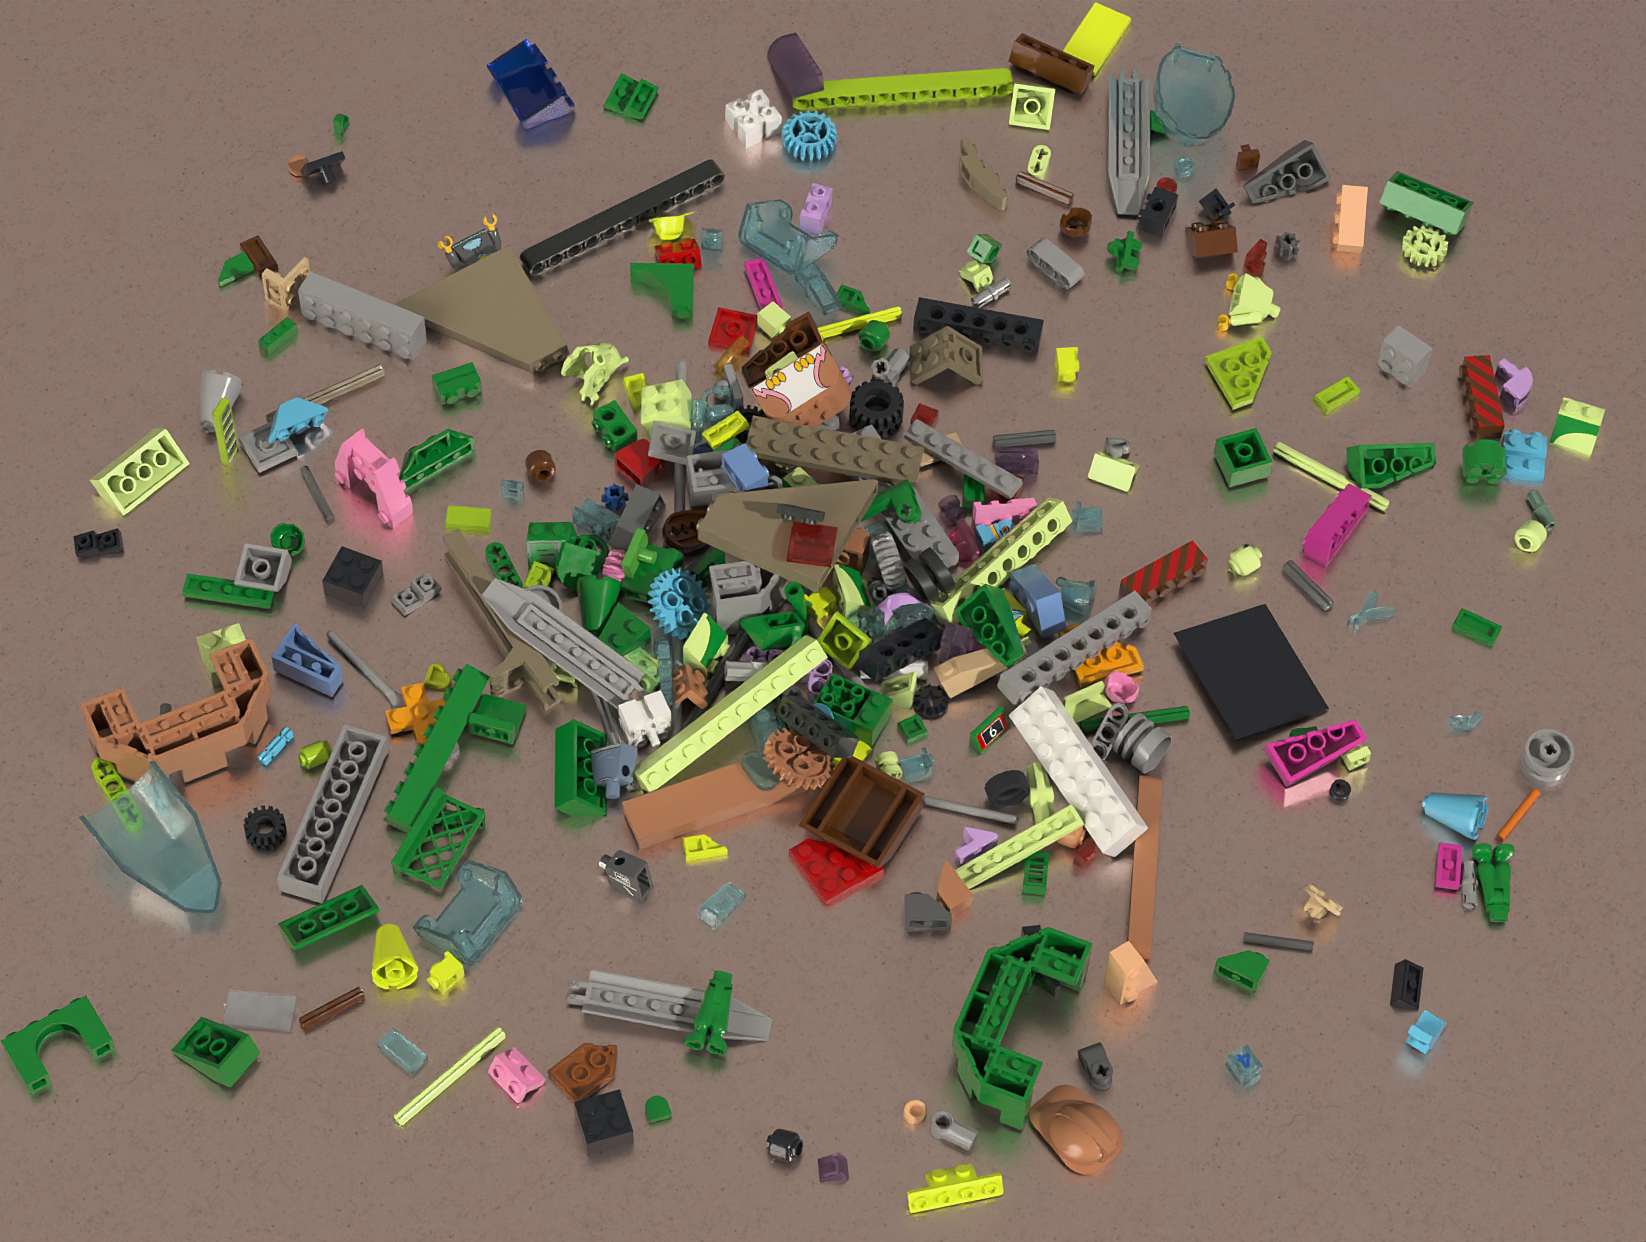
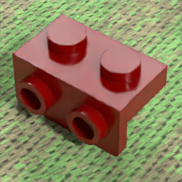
M684 238L679 242H662L654 246L655 255L659 263L694 264V269L702 267L700 247L695 239Z

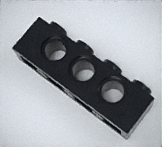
M925 617L860 650L858 669L877 682L941 649L944 631Z

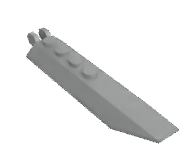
M1120 68L1119 81L1109 75L1108 175L1117 213L1138 215L1150 177V77L1139 82L1138 70L1133 69L1131 73L1132 79H1125V68Z
M494 578L481 595L510 631L616 709H619L618 705L625 703L626 700L628 702L634 700L630 697L634 690H637L643 697L650 694L638 685L645 674L643 671L538 594Z
M591 969L588 983L581 981H571L569 983L570 989L586 992L585 996L568 994L566 1001L570 1004L583 1005L581 1010L583 1013L692 1033L695 1031L693 1021L701 1006L706 990ZM731 996L728 1030L722 1038L768 1041L773 1019ZM710 1029L707 1030L706 1036H710Z

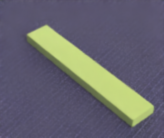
M1073 804L958 867L955 871L967 888L971 889L1080 828L1084 823Z

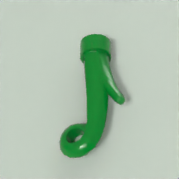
M791 582L785 586L784 592L787 600L791 602L794 611L805 624L801 638H803L809 631V618L806 606L812 607L813 604L805 599L801 585L797 582Z

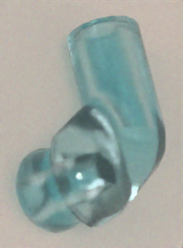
M1475 711L1469 717L1453 715L1449 719V724L1456 730L1469 732L1483 720V716L1478 711Z

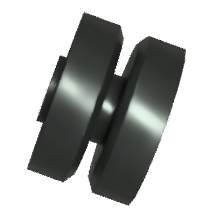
M930 547L919 553L920 562L912 558L903 564L904 571L910 582L928 605L939 599L938 590L946 594L956 588L947 567Z

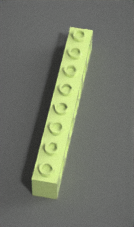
M1048 497L954 580L956 588L946 594L940 592L939 599L930 604L938 622L950 627L959 624L960 621L954 610L984 584L994 587L1003 585L1010 577V572L1021 569L1029 559L1035 557L1036 553L1048 545L1055 536L1063 532L1072 522L1064 502Z

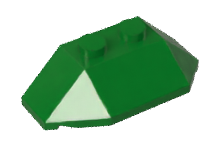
M446 429L437 435L429 437L420 445L411 447L405 453L399 480H403L406 485L403 491L411 489L475 452L474 438L464 433Z

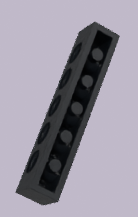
M919 297L914 315L913 330L923 333H935L949 326L972 341L1000 345L1005 348L1022 349L1027 352H1038L1044 320Z

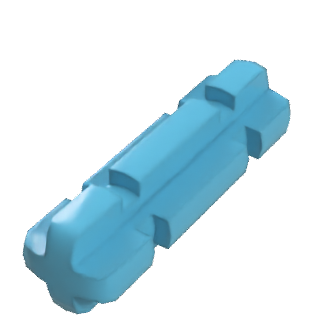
M284 727L279 732L280 735H276L265 747L266 750H262L258 754V760L263 765H268L272 760L271 757H275L286 745L285 742H289L293 738V732L288 727Z

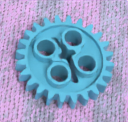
M681 568L666 570L654 578L655 582L650 584L653 590L648 592L653 599L648 600V603L653 605V608L649 611L656 614L653 620L659 619L658 627L664 626L665 634L671 632L672 638L678 636L679 640L684 638L688 640L702 615L706 613L712 616L708 609L713 606L707 603L711 596L705 595L707 587L701 588L702 580L696 582V574L689 576V570L682 572Z

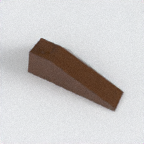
M810 312L790 321L780 335H775L771 339L772 342L764 350H759L741 367L750 386L767 379L765 375L766 369L792 351L800 358L823 343L831 354Z

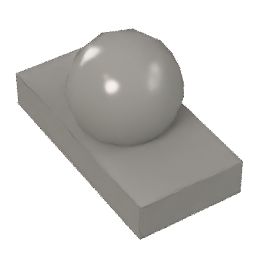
M731 363L723 365L724 379L715 382L713 394L720 400L731 398L734 409L740 410V406H743V394Z

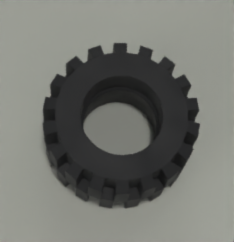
M870 379L869 383L867 381L862 382V386L858 385L855 387V391L851 395L849 418L852 421V426L854 428L857 427L858 431L872 424L877 433L882 435V437H886L887 433L893 434L895 429L900 427V423L903 420V395L899 393L897 386L893 387V383H885L882 379L880 381ZM878 405L884 407L885 410L876 412L869 410L868 407Z

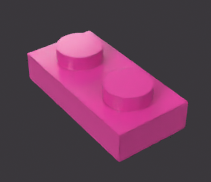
M1439 842L1435 887L1459 889L1462 845Z

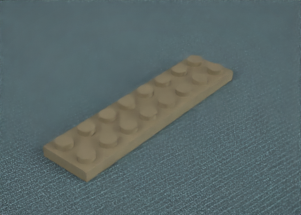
M754 415L746 442L747 447L750 450H754L757 458L875 479L893 484H898L908 479L912 487L915 488L924 452V447L797 423L781 422Z

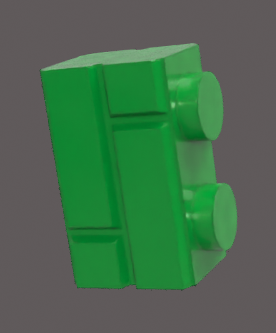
M473 362L432 375L433 388L441 405L445 403L453 404L458 399L474 397L479 392H482L481 379L476 372Z

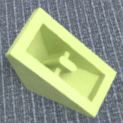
M914 671L882 681L879 693L892 698V705L912 708L916 691L917 673Z

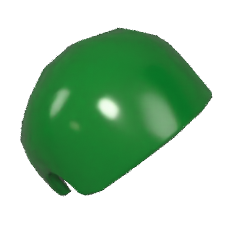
M280 523L271 532L270 539L273 548L288 550L290 557L296 556L303 550L305 545L304 533L295 524Z

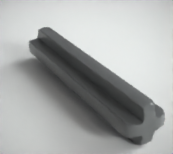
M1055 430L994 435L992 441L994 448L1051 443L1056 441Z
M1292 560L1287 561L1283 565V570L1322 609L1327 611L1333 606L1334 601Z

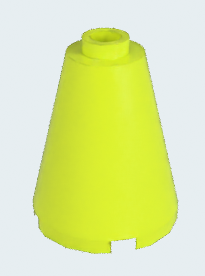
M384 924L376 933L371 971L372 979L377 986L383 989H389V986H397V989L404 988L416 980L418 965L399 927L394 924Z

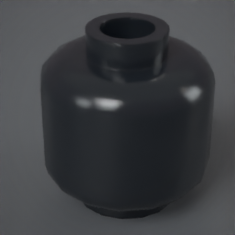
M777 1129L772 1135L768 1136L766 1148L769 1149V1155L773 1159L793 1162L802 1153L803 1141L800 1139L799 1134L794 1131Z

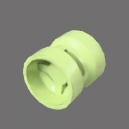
M883 752L875 758L876 766L882 772L896 779L901 778L903 773L901 767L897 765L898 757L895 752Z

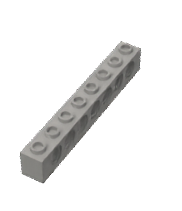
M1136 591L1131 592L1002 673L997 687L1013 705L1021 701L1024 702L1041 686L1047 688L1055 679L1057 681L1062 679L1071 669L1076 670L1087 659L1095 658L1104 648H1111L1120 638H1127L1136 628L1144 627L1150 620L1152 608Z

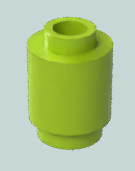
M319 740L300 748V753L298 754L299 762L302 767L306 766L307 769L328 762L332 748L327 740L323 742Z

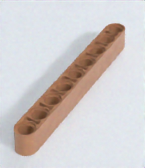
M1139 775L1136 811L1148 829L1134 840L1127 941L1132 944L1143 959L1150 960L1162 777Z

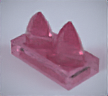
M964 518L956 521L957 528L948 535V538L954 546L966 543L959 551L958 562L977 561L983 555V552L970 526Z

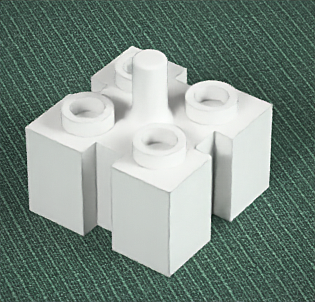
M762 89L748 94L745 101H741L739 98L725 105V120L733 131L738 130V138L745 148L759 143L760 137L764 135L768 139L781 133L782 117L774 106L769 107V99Z
M661 690L644 696V699L636 702V699L618 705L620 716L619 728L627 744L640 748L647 744V740H650L652 747L656 748L661 744L659 740H663L668 735H671V711Z

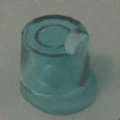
M1061 576L1058 577L1056 584L1062 587L1061 599L1063 609L1088 617L1094 604L1097 581L1082 582L1067 580Z

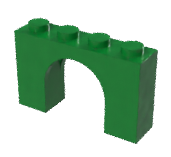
M87 996L72 1000L69 1005L51 1011L48 1016L39 1021L30 1022L24 1029L12 1032L5 1039L1 1040L6 1055L30 1095L52 1084L48 1072L38 1057L41 1044L49 1036L60 1032H68L78 1036L85 1044L93 1060L115 1050L113 1039Z

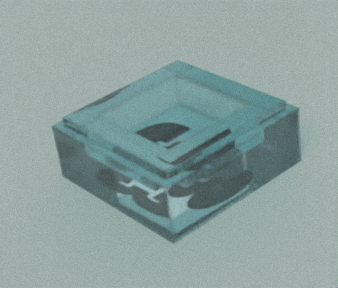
M502 478L500 484L501 497L523 500L524 482Z

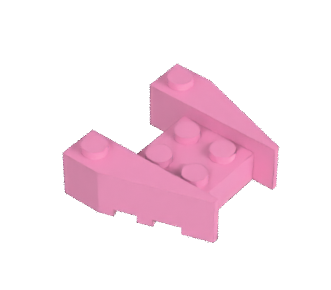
M363 428L343 442L334 462L335 477L340 483H345L349 488L364 479L370 489L376 493L379 519L383 523H388L392 528H395L413 514L411 498L403 491L406 488L405 482L403 480L400 481L397 473L400 469L396 459L393 457L390 460L365 437V430Z

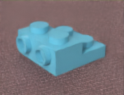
M1516 429L1504 432L1501 447L1503 445L1506 447L1507 473L1504 477L1543 482L1548 437L1542 436L1539 432H1532L1530 435L1521 434Z

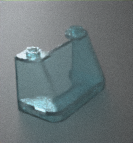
M781 199L747 203L738 232L740 244L786 274L800 273L832 251L837 244L839 235L831 230H824L819 236L812 237L791 224L792 208Z
M467 859L457 873V880L461 886L458 893L436 920L430 915H423L415 923L413 929L419 937L443 952L449 951L459 962L473 966L480 960L519 911L522 904V896L507 872Z

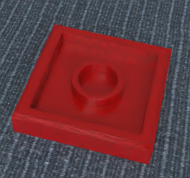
M718 307L708 345L750 354L758 327V315Z

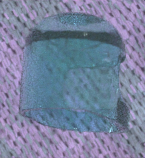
M722 385L709 388L701 395L700 403L703 416L708 425L713 427L734 413L730 389L727 386ZM722 393L728 395L725 403L715 406L708 405L707 400L710 395Z

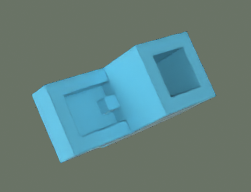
M1424 1010L1416 1025H1412L1408 1030L1409 1036L1405 1042L1426 1054L1433 1047L1447 1023Z

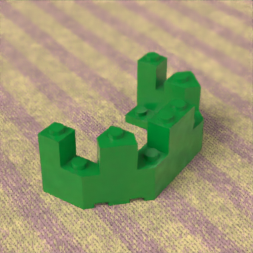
M1046 927L1033 935H1025L1011 940L1009 944L987 949L954 1026L952 1047L958 1057V1075L970 1099L977 1097L979 1102L1001 1110L1000 1123L1019 1130L1023 1129L1030 1112L1034 1085L1043 1066V1062L999 1046L1021 993L1028 995L1036 972L1060 980V985L1080 991L1088 971L1092 949L1091 942L1051 927Z

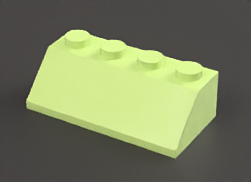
M155 428L93 476L90 481L100 496L124 516L190 463L165 428Z

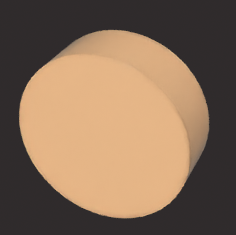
M920 1100L907 1102L903 1110L904 1119L912 1125L923 1123L927 1117L926 1105Z

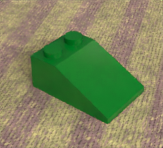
M200 1017L171 1050L173 1054L213 1081L230 1088L260 1054L249 1034L204 1017Z

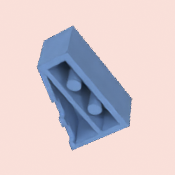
M294 623L271 656L274 671L333 697L343 682L342 667L323 649L321 650L313 642V639L306 636L299 629V626Z

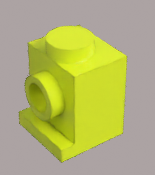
M1078 347L1056 348L1055 365L1057 381L1071 382L1076 379L1075 373L1079 372Z
M827 586L820 589L818 593L813 591L809 597L806 594L804 595L805 599L813 604L812 607L806 606L808 614H811L816 622L836 610L837 595L831 588L828 589Z
M449 951L444 953L445 959L437 961L431 967L430 976L427 978L428 983L434 989L438 988L443 994L464 977L463 965Z

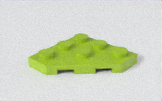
M1263 336L1205 356V363L1233 410L1251 404L1261 383L1272 354Z

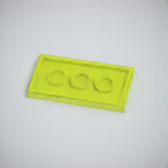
M1095 2L1063 52L1094 65L1092 77H1095L1131 23V18Z

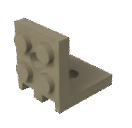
M949 326L910 346L911 382L916 385L947 368L976 385L983 382L982 346Z

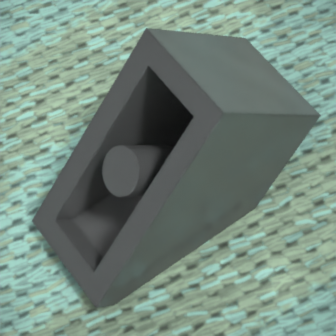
M920 892L905 894L904 929H951L952 914L929 894H922Z

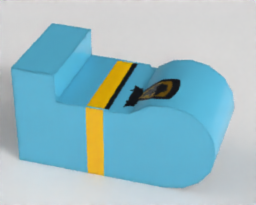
M1004 519L988 526L984 524L976 526L975 540L982 553L987 552L1015 527L1012 519Z

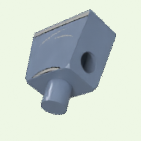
M620 742L591 750L593 782L597 786L606 788V798L618 799L620 797V787L633 782L637 747Z

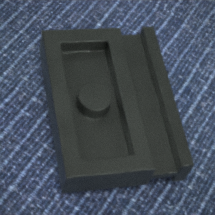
M784 503L778 504L776 513L782 514L781 518L794 521L795 517L803 518V523L811 525L824 521L825 516L823 511Z

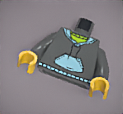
M491 214L492 224L487 222L486 216L483 217V224L489 228L488 231L484 228L453 244L449 236H446L444 240L447 242V246H444L441 240L438 241V248L446 251L445 256L453 269L460 271L501 249L499 232L494 227L497 222L494 214Z

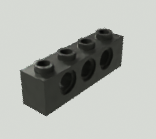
M783 695L776 713L778 718L831 757L852 758L859 742V737L804 697Z

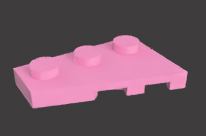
M1034 498L1011 499L1005 504H999L998 500L991 501L990 505L974 502L971 522L973 532L975 533L976 526L981 524L988 526L1004 519H1012L1013 522L1021 521L1037 508V503Z

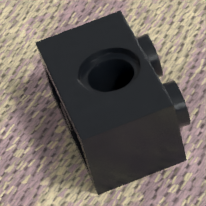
M1158 187L1154 188L1152 194L1148 193L1144 204L1146 207L1145 209L1141 208L1137 220L1140 221L1139 230L1162 238L1177 207L1178 194Z

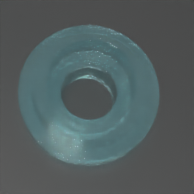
M1181 157L1175 161L1174 168L1179 176L1187 177L1194 172L1195 163L1188 157Z

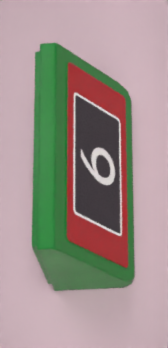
M1002 706L998 707L970 733L969 745L979 754H983L1011 728Z

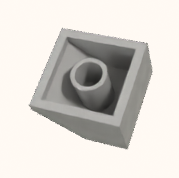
M245 543L234 584L278 592L287 581L292 563L288 550Z

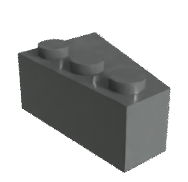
M635 485L608 542L612 549H621L627 552L637 528L644 529L648 538L666 507L659 493L640 485Z

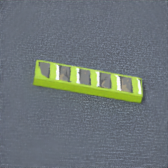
M223 397L212 415L221 463L229 465L238 450V443L230 400Z

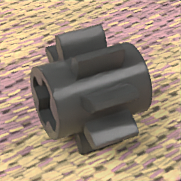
M1284 232L1281 236H1276L1274 250H1278L1279 257L1282 256L1290 259L1293 254H1298L1300 240H1296L1295 234Z

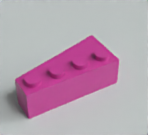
M1350 483L1344 490L1340 489L1333 503L1329 504L1326 511L1308 531L1302 543L1304 546L1302 555L1325 568L1369 508L1372 495Z
M1355 719L1318 731L1315 730L1307 734L1268 743L1263 750L1287 788L1347 754L1351 749L1361 746L1365 743L1367 737Z

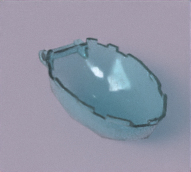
M1176 43L1174 48L1162 58L1155 78L1153 95L1156 117L1168 137L1181 146H1204L1222 130L1231 116L1235 100V90L1231 82L1232 76L1229 70H1226L1222 65V59L1219 56H1215V53L1200 52L1182 47L1181 44Z

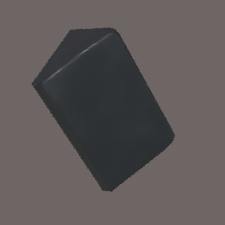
M1407 959L1395 964L1391 1005L1414 1010L1419 1009L1423 967Z

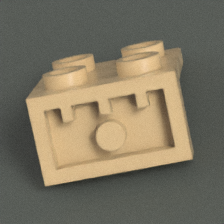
M304 257L284 278L278 272H273L267 268L262 273L265 299L284 311L294 305L299 297L298 289L310 273L309 259Z

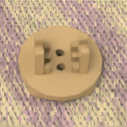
M1311 883L1303 887L1310 895L1304 911H1309L1311 917L1321 919L1328 911L1340 916L1343 906L1334 899L1323 897L1325 892Z

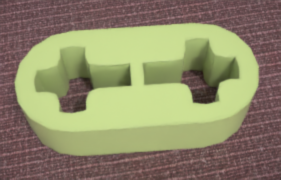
M1039 145L1033 149L1027 167V174L1041 180L1044 179L1050 162L1051 151L1047 146ZM1040 154H1044L1042 160L1038 159ZM1036 167H1039V171L1034 173Z

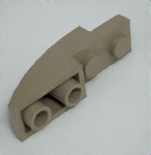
M969 137L961 139L960 153L962 157L960 158V171L971 188L986 202L1001 211L1005 210L1008 194L1006 189H1002L1000 185L1001 181L998 173L994 172L992 166L985 168L983 160H979L976 145L971 143Z

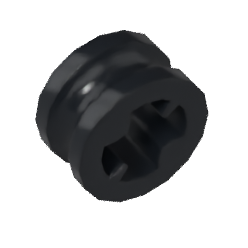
M1335 780L1329 790L1330 796L1336 801H1345L1349 797L1351 786L1345 780ZM1337 787L1338 789L1340 787L1344 788V794L1342 792L1340 794L1336 793Z

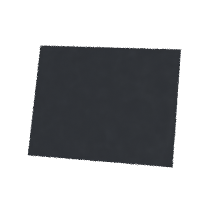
M1266 604L1173 633L1235 739L1329 709Z

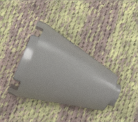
M213 369L202 371L200 377L199 424L207 432H215L212 413L221 398L229 399L232 408L243 389L242 380L228 372L223 371V374L220 375L215 374L216 370Z

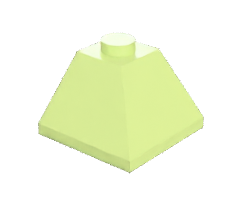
M1015 81L1009 124L1050 130L1055 89L1038 84Z

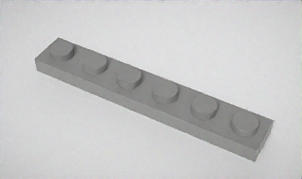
M918 419L904 433V439L916 446L924 447V450L1009 500L1023 485L1020 478Z

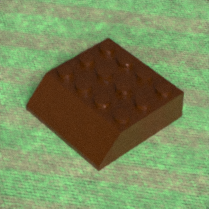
M854 756L851 759L842 758L803 817L799 827L880 868L892 858L925 806V793Z

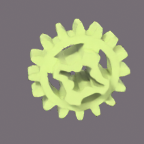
M1422 225L1421 229H1418L1414 226L1413 231L1408 230L1406 236L1403 237L1402 250L1405 251L1404 256H1410L1409 262L1411 263L1417 261V266H1420L1421 263H1424L1425 267H1428L1429 263L1436 266L1437 260L1442 262L1443 257L1446 256L1448 241H1445L1446 236L1439 235V229L1433 231V227L1425 229V226Z

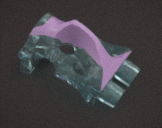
M905 584L892 595L886 598L883 597L884 600L878 601L876 607L858 612V629L872 639V644L890 636V632L893 629H903L923 618L931 620L935 611L931 608L930 604L928 605L915 589Z

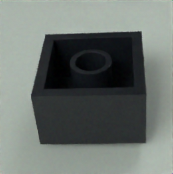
M341 546L322 580L324 595L365 609L384 575L382 560Z
M620 1089L574 1102L575 1117L588 1156L634 1143L633 1129Z

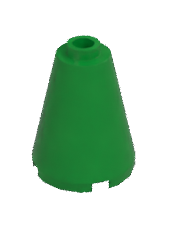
M596 575L582 576L577 579L576 584L582 627L596 638H599L614 610L620 592V582L604 576L603 580L596 579Z

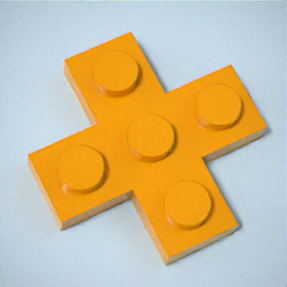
M424 683L401 687L406 707L385 711L390 734L413 730L417 746L419 743L423 744L426 739L423 734L429 724L433 725L435 710L439 705L443 706L445 702L444 699L429 701Z

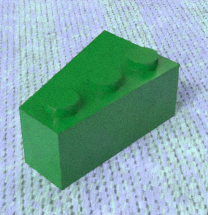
M618 602L598 639L623 657L639 647L645 648L651 642V628Z

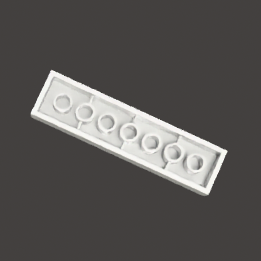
M1041 686L1009 714V717L1069 805L1073 804L1085 828L1102 853L1116 857L1148 829L1141 816L1054 691Z

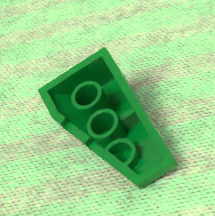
M1435 443L1356 445L1346 448L1348 471L1360 489L1381 488L1436 464Z
M984 584L954 610L962 627L977 638L976 640L980 644L987 647L990 653L1006 667L1012 666L1025 654L1011 607L1001 588Z

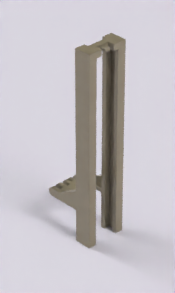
M459 529L443 535V543L448 549V552L444 554L447 564L508 654L502 664L489 671L491 696L500 698L527 684L544 710L560 703V697L552 687V685H559V679L543 655L510 631L481 596L493 580Z

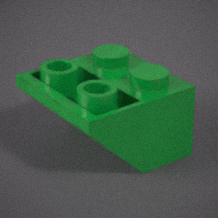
M795 611L740 619L739 624L761 651L792 646L800 640L805 627L804 622Z

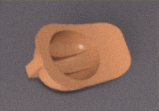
M1057 1086L1030 1108L1029 1119L1032 1125L1051 1145L1065 1165L1076 1173L1082 1175L1095 1174L1122 1150L1123 1135L1114 1118L1109 1112L1074 1086Z

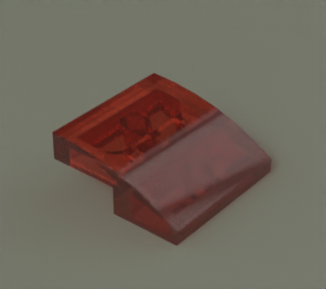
M793 521L786 562L831 567L838 527L818 524L811 525Z

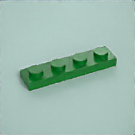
M187 573L182 594L183 597L270 609L274 591L237 586L234 584L235 580Z

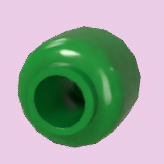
M878 320L867 322L859 332L860 345L867 351H879L890 338L887 325Z

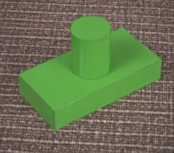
M636 529L621 566L624 575L627 577H634L640 561L654 564L656 561L657 552L646 549L649 541L644 529Z

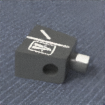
M618 850L613 857L605 854L600 859L599 866L606 870L609 882L636 901L641 902L654 886L646 861L622 850Z

